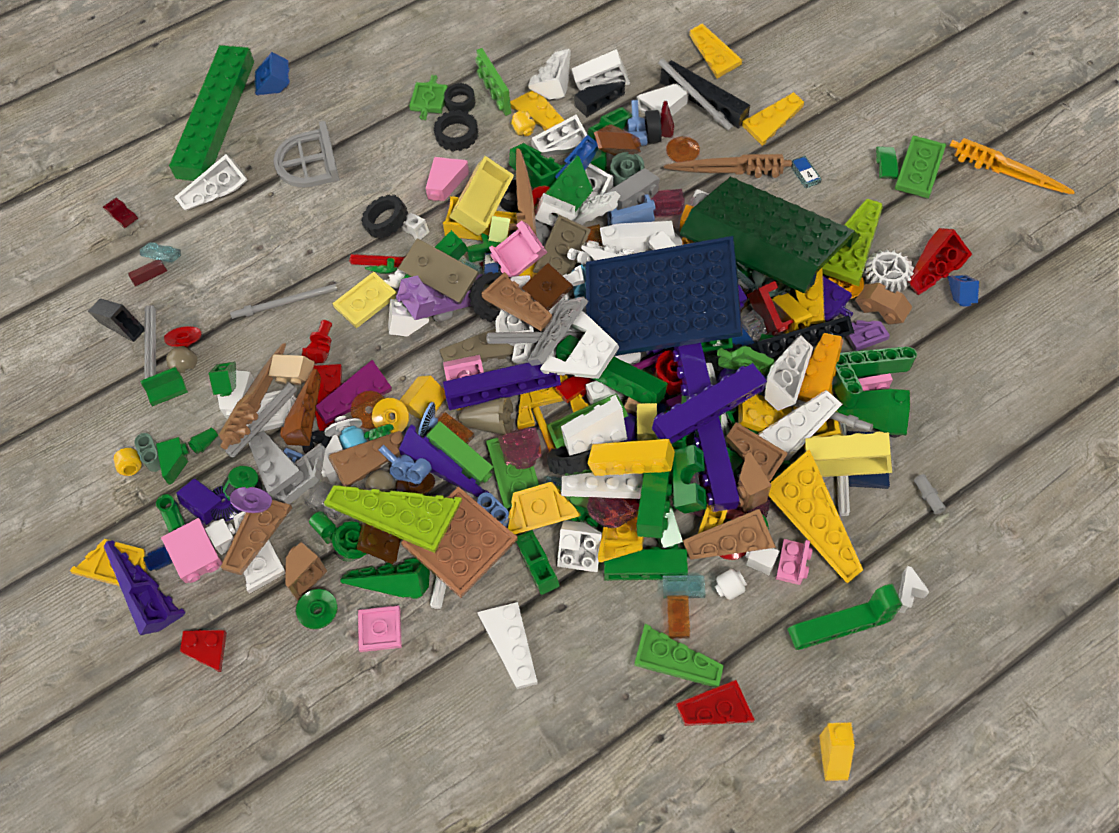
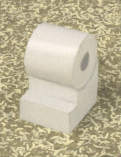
M409 213L406 216L407 220L403 222L402 229L413 235L414 239L418 238L421 240L429 233L425 219L413 213Z

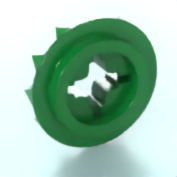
M392 424L372 429L364 434V438L371 441L392 434L391 431L394 430Z

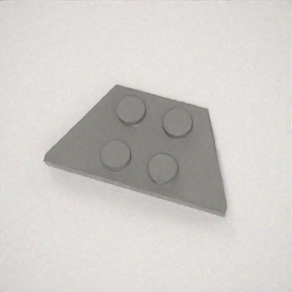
M321 443L295 462L296 466L304 474L272 498L290 504L320 481L326 450Z

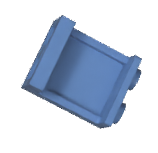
M646 194L644 195L643 204L620 210L615 208L613 211H608L607 226L620 223L655 221L653 210H655L654 201L650 200L649 195Z

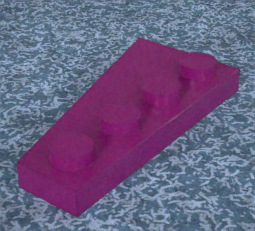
M371 360L316 405V411L324 423L327 424L337 417L343 416L391 392L392 387L374 361Z

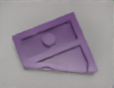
M857 320L856 323H852L855 334L846 336L854 351L881 343L890 337L881 321L866 322L863 320Z

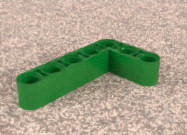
M905 346L840 353L839 361L836 364V374L832 380V386L840 402L844 406L854 407L863 390L857 377L907 372L911 369L917 357V352L915 349Z
M887 584L878 588L867 603L795 624L787 630L795 650H801L886 624L893 620L903 604L894 584Z

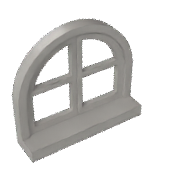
M325 121L319 122L320 129L294 135L278 147L274 155V167L282 181L291 186L305 188L340 180ZM319 139L322 153L304 157L301 143ZM298 145L301 158L283 162L286 153ZM324 159L327 173L308 177L305 163ZM302 164L305 178L295 177L284 168Z

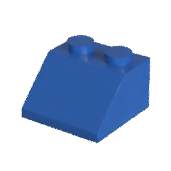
M273 52L267 56L255 71L256 95L280 93L284 88L288 87L290 80L288 78L289 68L287 59Z

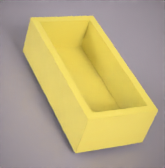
M484 156L476 166L449 217L480 236L488 227L514 175Z
M855 433L847 436L833 435L831 437L813 436L805 438L806 451L810 449L822 477L892 473L889 433Z

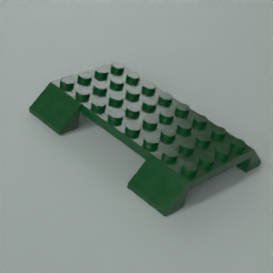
M733 177L725 180L691 209L680 231L681 236L694 242L733 236L736 262L804 294L814 285L817 272L844 245L851 248L859 239V235L855 230L845 225L836 223L829 218L822 217L813 211L806 210L799 205L790 203L783 198L776 197L767 191L760 190Z

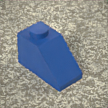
M968 275L948 276L953 301L959 303L960 306H971V303H978V280Z

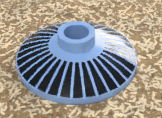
M434 402L429 404L422 418L418 434L422 437L428 433L430 428L433 429L438 423V418H435L436 408Z

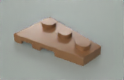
M737 422L725 438L726 442L744 461L747 453L751 452L769 482L788 454Z

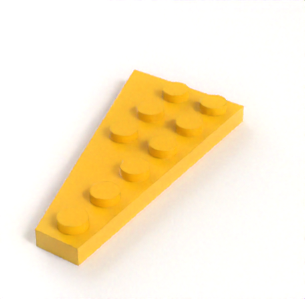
M809 449L771 482L772 486L769 497L844 581L849 583L863 571V568Z

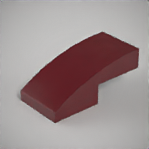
M114 198L103 206V209L123 228H126L138 219L136 214L128 209L118 198Z

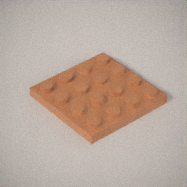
M457 487L447 498L460 497L462 502L436 552L433 553L405 540L401 544L454 593L462 598L518 540V537L460 487Z

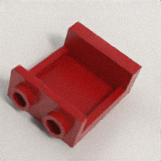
M775 281L747 295L764 334L771 333L772 336L789 329L788 325L793 323L792 319L782 323L769 293L778 288Z

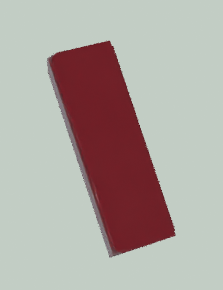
M161 258L129 272L128 275L134 286H138L167 272V269Z

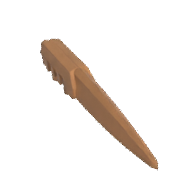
M517 149L516 183L518 211L520 213L516 214L517 223L509 224V230H518L517 224L524 221L529 224L536 235L535 212L530 180L521 150Z
M753 154L740 157L711 158L664 165V168L703 173L743 174L746 172L747 175H750L751 171H755L756 178L762 177L761 171L764 172V175H767L768 171H772V177L777 178L779 174H783L784 167L792 166V160H784L782 154Z
M286 343L281 344L274 355H283ZM273 355L260 371L245 396L237 402L219 433L222 440L221 448L228 449L229 445L239 444L241 438L250 434V429L246 424H251L258 419L256 412L260 409V403L273 380L272 377L268 376Z

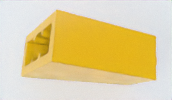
M789 293L777 295L772 299L781 322L784 323L791 319L793 323L788 325L789 329L783 331L784 334L810 327L813 316Z
M828 723L819 735L825 781H848L855 747L852 723Z

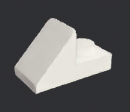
M907 566L902 573L899 597L903 605L898 612L903 614L908 607H912L914 596L924 599L929 593L927 587L910 566Z

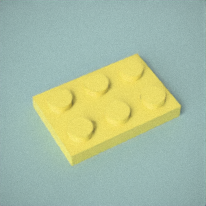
M373 272L332 304L341 315L354 327L358 328L390 303V299H395L397 292Z

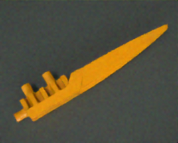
M963 138L961 142L952 140L950 147L957 149L954 156L958 157L960 154L959 162H964L968 157L970 158V163L976 160L974 166L977 169H980L984 163L986 164L985 169L991 168L996 173L1001 172L1047 189L1075 194L1069 187L1039 171L1005 157L999 151Z

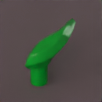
M393 258L387 259V265L365 267L366 270L380 274H389L398 270L394 267Z

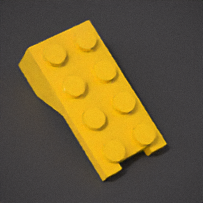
M450 196L449 210L446 220L443 222L445 236L452 230L459 238L482 241L481 234L480 236L476 235L449 217L460 198ZM495 211L493 215L509 218V224L517 223V213ZM491 221L488 227L482 232L488 236L490 232ZM508 229L507 238H508L510 235H512V233H510V230H509V229Z

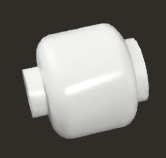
M730 569L717 576L716 581L718 585L715 588L720 597L725 596L728 600H732L745 592L747 583L740 571L736 572L734 569Z

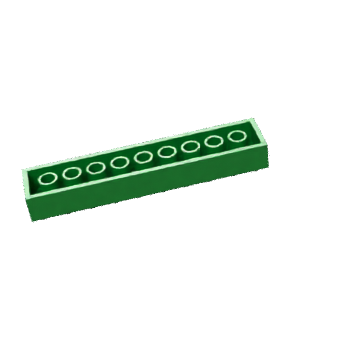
M219 45L169 164L175 179L194 181L215 164L254 65L250 48Z

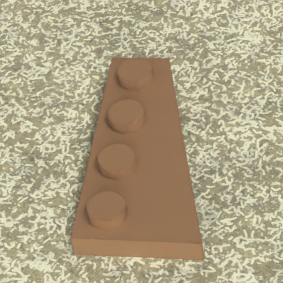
M505 272L482 292L483 299L540 331L549 324L552 318V314L539 302L533 301L531 295L526 291L523 292L519 288V284L515 281L512 282L509 279V275Z
M401 431L330 454L329 460L342 485L351 487L356 481H361L367 474L379 469L382 464L390 462L378 451L383 445L396 457L399 456V448L404 436Z
M272 500L270 508L260 513L246 512L221 565L222 570L242 575L291 511L292 506Z
M760 509L683 540L690 560L776 548Z

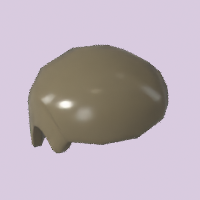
M185 346L173 348L166 356L167 367L169 369L176 367L183 374L187 369H194L198 361L197 355Z
M377 470L366 479V490L377 489L381 492L397 490L395 478L388 471Z

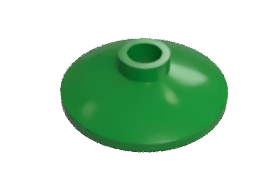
M310 590L297 603V619L308 629L324 628L334 620L337 614V601L333 594L327 590ZM317 609H322L321 613L315 614Z

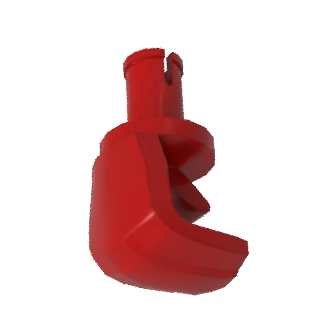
M322 320L318 332H312L310 335L311 343L307 348H302V356L314 361V364L325 363L328 358L332 342L328 336L332 327L330 321Z

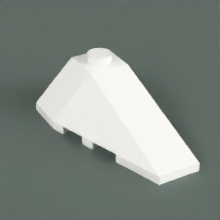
M570 49L555 52L546 61L547 65L539 69V74L531 78L528 85L529 89L549 100L563 98L568 88Z
M225 154L175 196V199L187 211L236 191L248 180L237 163Z
M672 221L620 223L600 228L603 247L607 244L616 246V250L622 251L625 248L633 250L634 253L645 252L650 249L648 244L649 238L656 232L660 233L663 231L670 239L675 237Z
M530 275L515 276L511 278V281L519 284V288L522 290V287L530 280ZM501 309L499 316L496 318V332H534L533 326ZM508 343V344L514 346L515 344H518V343Z
M798 336L770 368L766 383L765 400L777 411L796 404L813 350V346L802 336Z

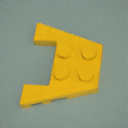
M566 374L560 375L561 383L569 379ZM555 387L520 394L518 430L535 426L531 408L564 401L555 391ZM581 394L570 401L573 413L589 406L582 399Z

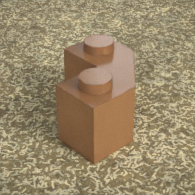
M881 283L865 284L862 292L855 299L863 312L879 311L887 324L903 323L912 309L904 294L898 291L893 293L885 289L886 286Z

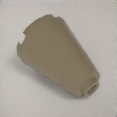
M502 397L465 407L459 413V421L467 428L500 435H510L514 425V419H511L510 413L514 412L513 405L509 397Z

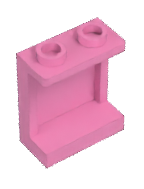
M524 221L517 224L519 229L497 247L491 246L489 248L492 252L490 254L492 259L500 264L501 272H505L511 278L519 276L547 253L529 224Z
M199 518L161 537L180 578L185 583H193L199 580L200 576L207 572L216 571L223 563L205 530L204 523Z

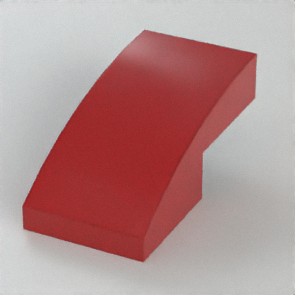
M573 376L563 381L561 385L556 386L555 391L566 403H569L580 394L584 396L586 394V384L594 381L591 378Z

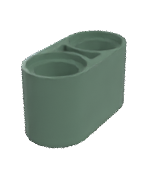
M148 433L139 434L135 438L134 443L140 460L151 472L161 470L156 442Z

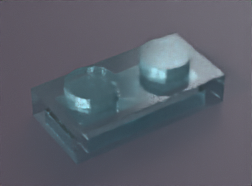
M151 242L140 249V256L172 263L181 256V250L172 246H161Z
M704 575L663 576L662 578L663 598H705Z

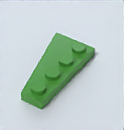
M647 624L644 625L634 666L715 688L719 687L724 666L699 652L697 653L689 649L685 644L674 641L668 635L652 629Z

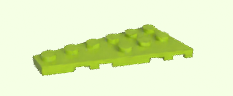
M866 199L844 224L848 228L855 230L859 235V239L851 248L844 245L823 266V274L856 286L860 285L883 209L882 203Z
M334 485L325 499L324 505L435 553L462 502V498H444V496L436 495V497L423 496L418 493L397 491L381 492L377 489L361 490L356 487Z

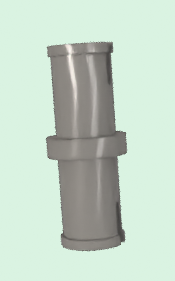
M922 474L916 477L914 483L920 489L923 500L928 502L934 514H940L945 511L946 506L938 497V491L931 486L926 475Z

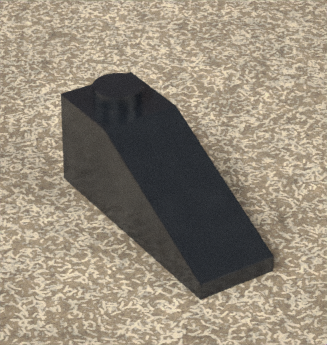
M619 81L586 87L574 95L575 107L587 118L625 95V82Z

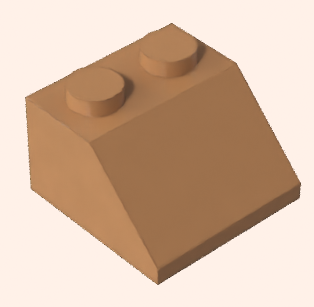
M751 452L746 455L737 486L740 500L738 506H742L745 512L766 503L772 486Z
M302 542L294 546L286 557L285 585L297 601L327 572L320 558Z

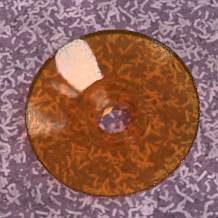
M681 136L672 139L667 144L666 152L668 157L675 162L692 161L699 156L700 147L694 139Z
M365 391L358 394L351 404L352 418L361 419V427L375 428L372 421V411L380 400L385 399L384 396L375 391ZM367 406L372 408L369 414L365 411Z

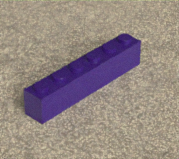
M528 362L444 381L443 385L450 411L502 397L506 398L561 385L560 375L551 372L544 374L540 370L543 364L532 366Z
M753 363L747 367L744 365L735 374L723 377L716 385L711 384L707 386L702 393L698 395L693 394L683 404L678 403L674 405L669 412L658 414L654 418L652 430L659 439H669L671 444L762 392L767 380Z

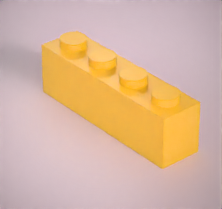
M669 439L592 444L588 465L594 476L668 472L672 470L675 451Z

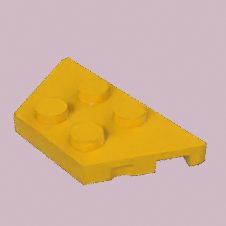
M553 482L513 493L508 529L516 535L581 515L565 496H561V491Z
M609 500L598 553V562H604L642 550L644 537L637 536L638 511H634L627 506L619 507L615 504V501Z
M104 539L97 545L95 550L90 551L85 556L86 559L78 566H73L70 572L82 577L120 586L104 549L106 541L111 540ZM115 542L114 546L121 553L125 552L129 556L128 560L134 566H140L147 573L144 549Z

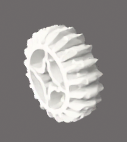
M888 249L884 252L879 250L867 259L863 277H866V283H881L886 286L885 289L891 292L904 291L909 286L907 282L911 280L910 276L914 274L912 261H907V256L902 257V252L897 254L895 250L889 252Z

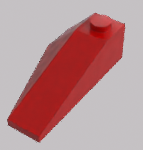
M939 228L928 241L913 270L914 274L910 276L911 280L907 283L917 295H920L934 286L941 278H946L952 271L960 269L972 253L954 229Z

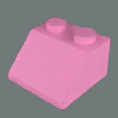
M480 355L443 362L447 381L484 373Z

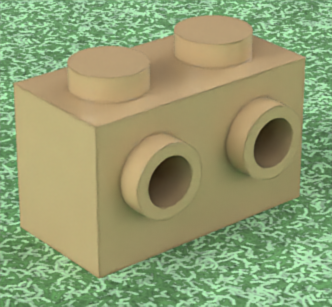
M273 354L268 376L274 378L275 382L279 384L290 382L295 385H301L306 383L315 362L305 356Z

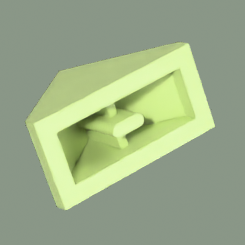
M492 216L488 241L502 243L507 239L509 218Z

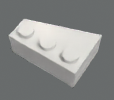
M617 49L572 68L575 83L580 91L586 87L624 81L625 85L630 84Z
M574 115L532 137L531 144L544 157L571 153L586 137L587 133L577 115Z
M616 395L612 396L611 400L602 406H595V410L590 413L582 414L561 426L564 443L569 455L591 450L592 444L617 443L627 440L623 410Z

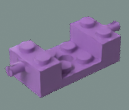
M418 276L401 279L396 299L398 302L402 301L412 317L418 320L471 306V298H469L471 290L469 289L463 301L459 304L423 284Z

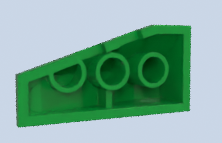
M882 389L862 391L854 407H847L842 404L837 409V412L847 416H856L859 420L873 424V428L880 430V432L889 433V435L906 436L910 412V390ZM833 394L834 397H835L837 400H839L837 394Z
M414 557L404 559L405 563L393 565L386 563V565L380 566L378 569H375L374 566L349 570L340 581L342 584L402 598L411 597V599H417L422 597L429 587L430 570Z

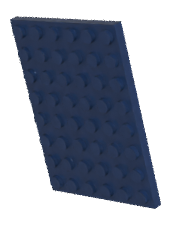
M733 236L586 262V299L588 300L586 314L618 344L619 349L614 356L743 336Z

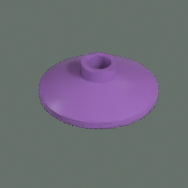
M255 487L238 488L230 496L231 504L238 510L247 513L266 511L272 503L271 496L267 492Z

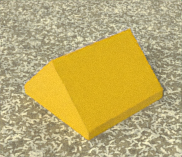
M431 375L420 376L416 378L400 401L405 404L411 415L422 420L429 404L434 402L437 411L445 401L446 395L444 388Z

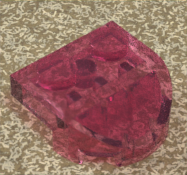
M682 189L660 190L650 199L655 203L654 216L679 215L684 211L685 198H683Z
M536 427L498 436L506 465L511 464L515 465L516 469H525L535 465L536 460L542 457L541 444Z
M588 498V514L604 527L618 528L637 516L636 510L623 498Z

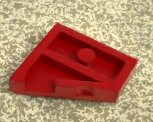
M225 630L183 631L180 652L213 668L217 672H222L227 632Z

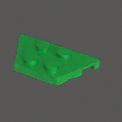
M578 155L573 158L545 193L575 206V212L593 192Z

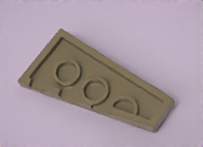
M495 328L439 349L444 362L480 355L482 362H487V359H506V356H513L514 346L510 344H488L486 340L487 333L496 332Z

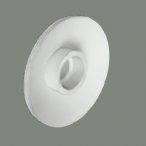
M340 416L335 419V423L325 429L324 433L328 437H333L336 434L340 436L343 429L350 426L359 428L362 425V421L357 418L346 419V416Z

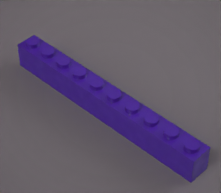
M701 343L677 346L673 350L674 361L678 362L677 375L682 380L681 393L682 396L686 397V401L693 394L698 395L707 386L711 385ZM717 417L695 430V438H693V444L704 452L702 483L704 487H707L706 500L708 506L711 505L712 512L736 509L740 502L720 418Z

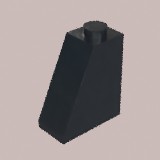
M100 298L88 310L100 324L132 342L145 330L141 323L122 304Z

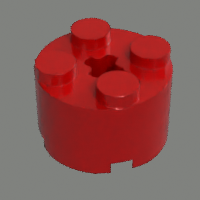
M673 350L665 351L658 357L654 371L655 377L668 383L665 393L669 395L680 394L682 380L677 375L678 362L674 361Z

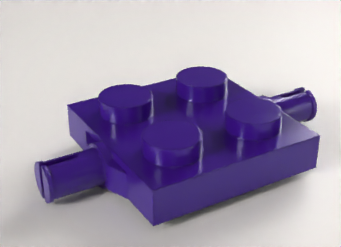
M823 276L825 322L832 321L840 314L851 318L853 312L846 309L845 306L852 297V294Z

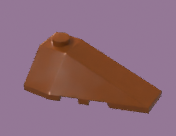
M609 124L594 132L598 148L611 155L616 156L622 152L634 155V153L641 152L639 138L614 125Z
M317 369L312 370L288 413L284 426L281 427V438L284 439L287 445L310 446L321 383V376Z

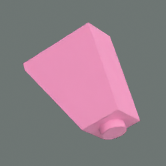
M434 157L426 185L427 198L434 201H445L469 174L468 161Z

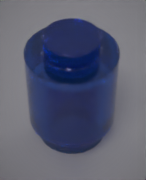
M165 545L148 552L147 556L143 557L149 571H157L173 563Z

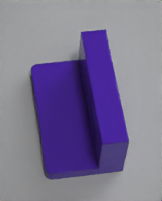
M196 479L191 480L176 492L179 504L206 525L212 521L210 511L222 502L220 497Z

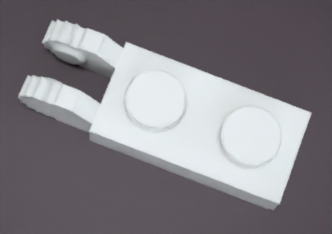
M573 248L567 254L568 259L573 261L577 259V263L586 266V262L594 261L587 253Z

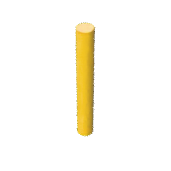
M540 407L533 408V413L550 452L556 446Z

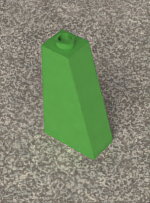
M441 421L427 434L426 437L429 439V442L436 448L441 449L463 469L462 474L469 479H475V483L478 486L482 481L486 483L493 475L490 473L493 466Z

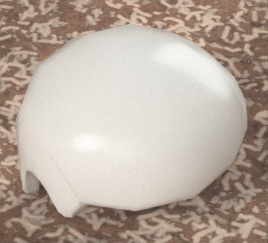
M398 269L394 274H390L389 279L384 280V282L393 289H399L400 280L406 274Z

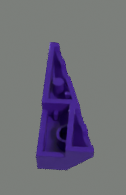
M411 424L399 448L401 456L407 455L411 457L414 463L419 458L426 459L432 467L430 473L476 497H479L482 493H489L475 483V479H469L462 474L463 469L441 449L432 445L426 436L423 438L417 434L416 427Z
M113 540L106 541L104 549L140 635L159 632L184 616L185 611L183 609L179 610L172 603L173 599L170 596L166 597L158 589L159 585L140 566H134L128 560L129 556L125 552L121 553L114 546L115 542Z

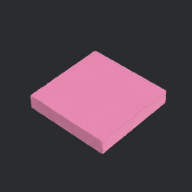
M399 605L358 610L360 652L402 648L401 608Z

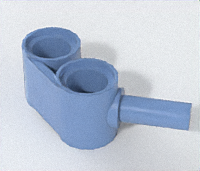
M631 100L632 118L627 119L628 132L639 138L641 146H647L644 117H639L638 100Z
M385 445L378 450L392 463L390 474L397 480L419 484L432 470L431 464L426 459L419 458L414 463L413 459L407 455L397 458Z
M482 493L478 497L477 503L481 506L485 502L492 503L489 507L483 508L495 518L500 515L505 516L499 522L507 528L509 524L508 510L492 494Z

